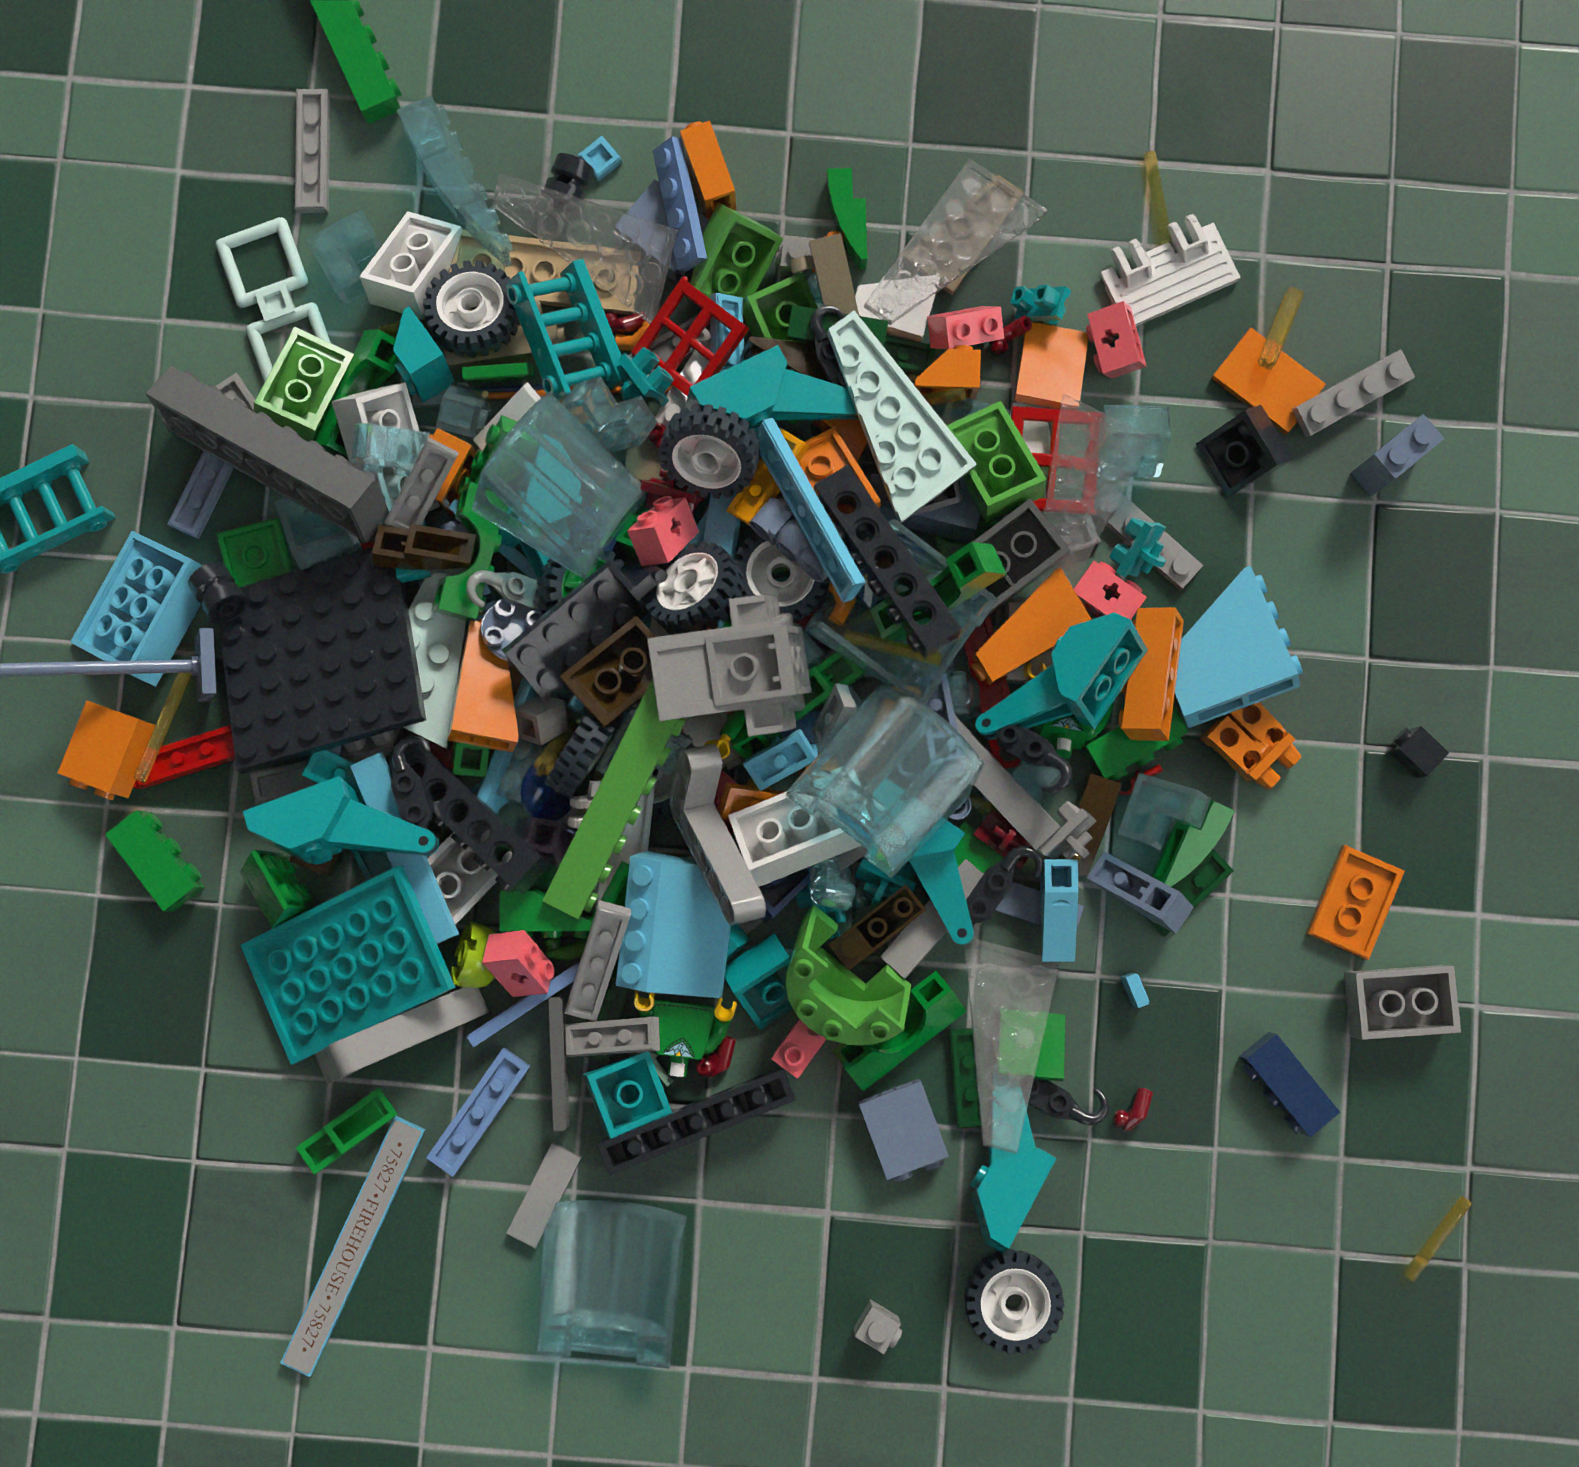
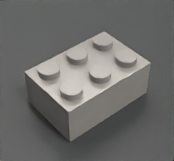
M1432 965L1344 972L1350 1037L1364 1040L1461 1032L1454 966Z

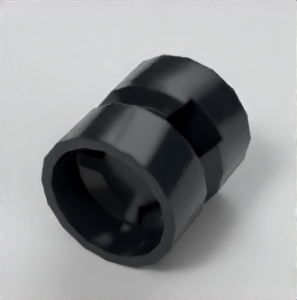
M567 153L557 154L551 168L553 177L547 178L541 197L549 205L568 213H578L585 198V193L582 190L589 188L595 173L594 168L577 156Z
M214 562L203 565L195 570L188 580L191 592L196 600L202 603L201 608L212 623H228L239 617L246 610L248 605L247 598L223 563Z

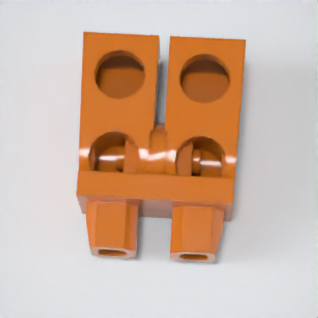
M1260 702L1223 715L1199 738L1208 747H1212L1235 771L1241 774L1240 776L1246 782L1254 781L1265 790L1271 789L1281 778L1270 767L1276 759L1286 769H1290L1302 758L1301 754L1292 744L1296 739L1286 732L1284 727Z

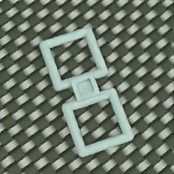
M279 217L216 241V248L237 306L245 308L258 303L264 318L246 327V332L264 383L273 367L261 336L262 333L308 317L314 335L331 343L318 306L310 302L295 308L290 291L306 286L308 278L286 219ZM278 232L293 277L246 293L230 249Z

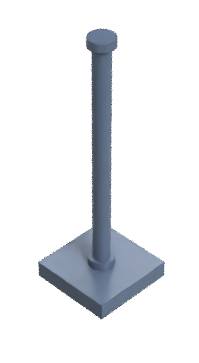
M199 628L194 639L195 656H191V660L0 663V680L4 676L191 673L192 676H196L197 702H211L216 694L213 628Z

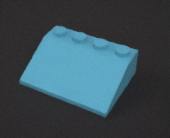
M131 531L70 642L104 661L171 660L201 605L191 592L188 580L193 572L203 565ZM164 673L129 675L156 687Z
M650 851L630 856L625 907L631 909V915L620 946L616 986L651 993L721 998L731 925L725 920L696 861Z

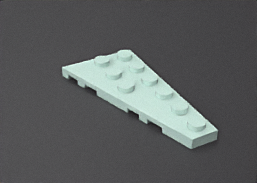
M852 311L830 327L827 335L896 519L900 525L971 471L977 464L858 314Z
M466 567L431 570V577L424 579L409 609L427 721L404 728L448 750L450 741L447 738L465 642L467 621L432 612L431 610L439 580L446 576L459 575Z

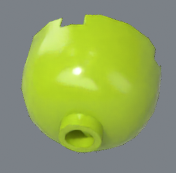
M469 921V925L464 927L454 954L455 957H458V968L452 966L451 978L454 985L476 989L487 986L494 981L495 977L482 963L489 934L497 933L493 928L473 921Z

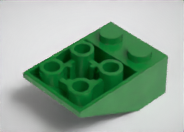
M255 849L248 856L240 870V874L271 928H275L313 909L314 907L310 902L313 899L312 893L305 883H299L294 874L297 872V868L294 863L289 861L290 857L288 855L284 856L283 853Z
M506 890L500 891L499 931L513 932L524 930L529 936H533V931H542L541 937L558 938L565 936V931H575L576 938L588 937L593 921L591 919L592 916L582 913L580 918L577 919L543 902L547 892L543 890H528L523 895L516 890H512L510 893Z

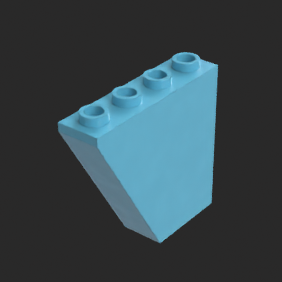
M1251 565L1245 567L1181 639L1175 697L1188 728L1300 687L1298 675L1302 674L1303 670L1296 655L1290 657L1287 647L1291 646L1287 632L1285 628L1278 629L1275 620L1279 619L1273 601L1266 602L1263 595L1267 593L1265 582L1261 574L1255 576Z

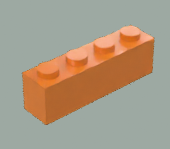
M1176 607L1137 608L1136 620H1133L1132 623L1148 651L1124 685L1125 705L1124 709H1121L1119 713V726L1130 740L1169 741L1184 620Z

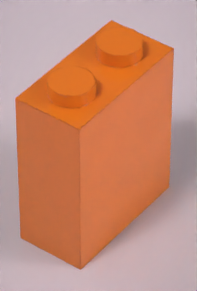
M693 122L687 125L685 129L680 130V137L683 143L689 175L705 218L710 220L718 202L737 211L735 188L711 122Z
M86 700L58 774L70 778L68 784L84 790H88L89 786L96 788L94 791L95 795L113 800L115 795L129 798L157 725Z

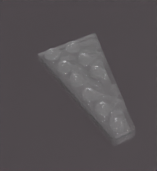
M972 938L969 943L965 944L983 1145L1016 1154L1060 962H1042V956Z

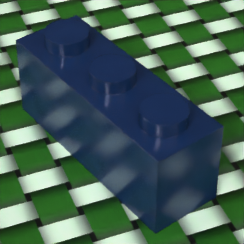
M1266 1033L1239 1056L1244 1062V1065L1241 1067L1242 1070L1253 1082L1258 1080L1265 1088V1091L1262 1093L1263 1096L1274 1108L1279 1106L1286 1114V1117L1283 1119L1284 1122L1295 1134L1300 1132L1311 1137L1340 1113L1338 1108L1277 1034Z

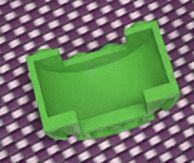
M813 904L801 921L786 975L787 996L794 1012L805 1025L827 1040L843 1044L870 1045L886 1041L898 1035L904 1030L911 984L888 965L867 983H864L850 970L848 971L844 965L820 947L837 932L838 924Z

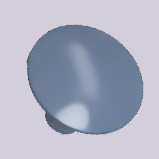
M500 599L485 613L482 619V639L486 647L494 655L510 661L501 650L544 614L538 610H529L505 599Z

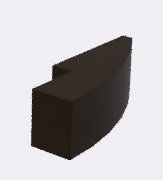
M410 524L409 530L379 525L372 551L374 566L409 570H445L470 567L476 535Z
M1094 774L1086 776L1076 806L1080 810L1084 809L1096 820L1087 830L1092 839L1084 846L1090 854L1083 858L1077 852L1070 859L1078 860V875L1087 877L1122 785ZM1063 854L1058 857V859H1067Z

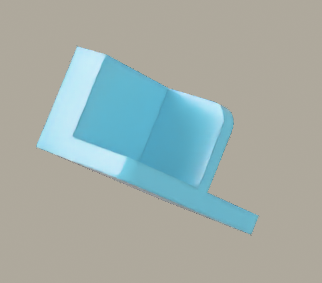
M799 729L783 739L776 736L772 739L770 746L745 759L743 765L759 790L762 791L816 761L819 751L816 743L810 745L802 730Z

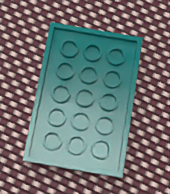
M403 865L396 866L240 945L291 1065L313 1056L330 1044L384 1022L455 988Z

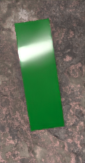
M827 168L828 202L836 230L842 234L843 245L859 270H866L868 259L866 198H853L852 168Z
M849 646L842 647L820 665L814 666L808 671L811 693L803 694L805 708L801 711H795L796 722L825 704L835 684H844L849 687L868 673Z
M1199 797L1188 825L1179 822L1175 823L1152 877L1170 887L1185 878L1215 847L1227 829L1235 810L1215 801Z
M378 1088L325 1125L320 1131L297 1146L296 1149L313 1174L316 1175L398 1114L381 1089Z

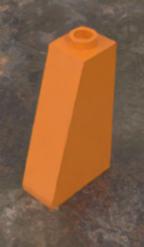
M1061 567L1052 572L973 656L975 663L972 664V668L980 681L986 680L987 684L991 685L1053 649L1056 641L1065 634L1070 626L1092 620Z
M482 619L477 621L470 620L465 636L447 740L513 753L518 743L519 735L508 661L497 657L486 647L481 636Z

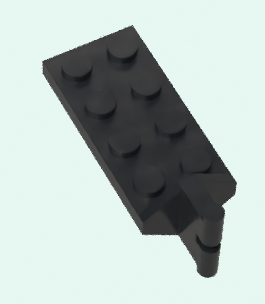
M635 556L631 564L622 571L608 560L501 651L545 702L565 685L560 679L563 673L635 616H638L641 620L649 613L643 596L658 583L665 582L668 576L667 572L656 565L641 566L638 556Z

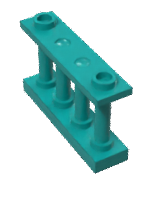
M584 259L572 261L560 273L561 278L528 284L524 271H520L505 285L508 300L514 306L542 377L543 389L549 395L552 405L558 404L571 393L569 387L600 380L605 391L617 389L623 384L625 378L630 377L618 361L621 353ZM560 291L567 292L573 308L540 314L534 297ZM575 320L579 322L584 338L552 345L546 327ZM586 350L591 353L596 365L595 368L564 375L558 357Z
M74 444L0 478V505L4 503L10 505L26 542L9 550L0 531V573H11L19 569L21 563L88 531L95 532L101 530L108 525L107 522L116 518L114 513L103 506L96 508L79 472L82 466L90 462L85 452ZM63 475L68 477L84 511L83 515L68 522L51 488L52 480ZM33 489L39 491L55 526L54 529L39 536L22 502L23 494Z

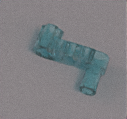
M838 855L809 866L813 903L841 910L849 909L855 896V888L849 881L840 879Z

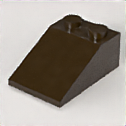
M638 616L631 619L560 676L561 681L603 728L639 706L653 678L648 638H655V635Z

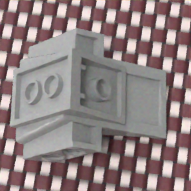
M763 594L729 599L733 627L648 638L659 721L744 709L748 736L797 728L795 711H801L805 708L803 694L811 693L802 627L794 626L791 613H780L778 597Z

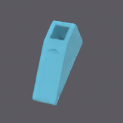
M1044 859L1043 871L1040 875L1042 962H1075L1078 860Z

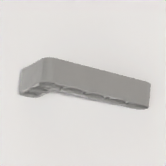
M708 744L680 751L669 804L671 814L725 920L729 925H735L764 917L766 911L765 901L714 805L722 770V759L715 744Z
M464 987L341 1039L314 1055L328 1085L368 1065L489 1013V1010L479 988Z

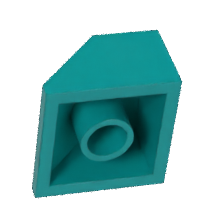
M408 306L403 310L393 348L398 360L394 366L402 377V383L406 382L409 394L412 396L416 393L424 403L455 384L444 354Z
M775 933L728 963L725 968L724 978L759 1030H762L793 1009L786 991V975L791 958Z
M649 1052L631 1055L582 1074L604 1133L610 1139L672 1113Z

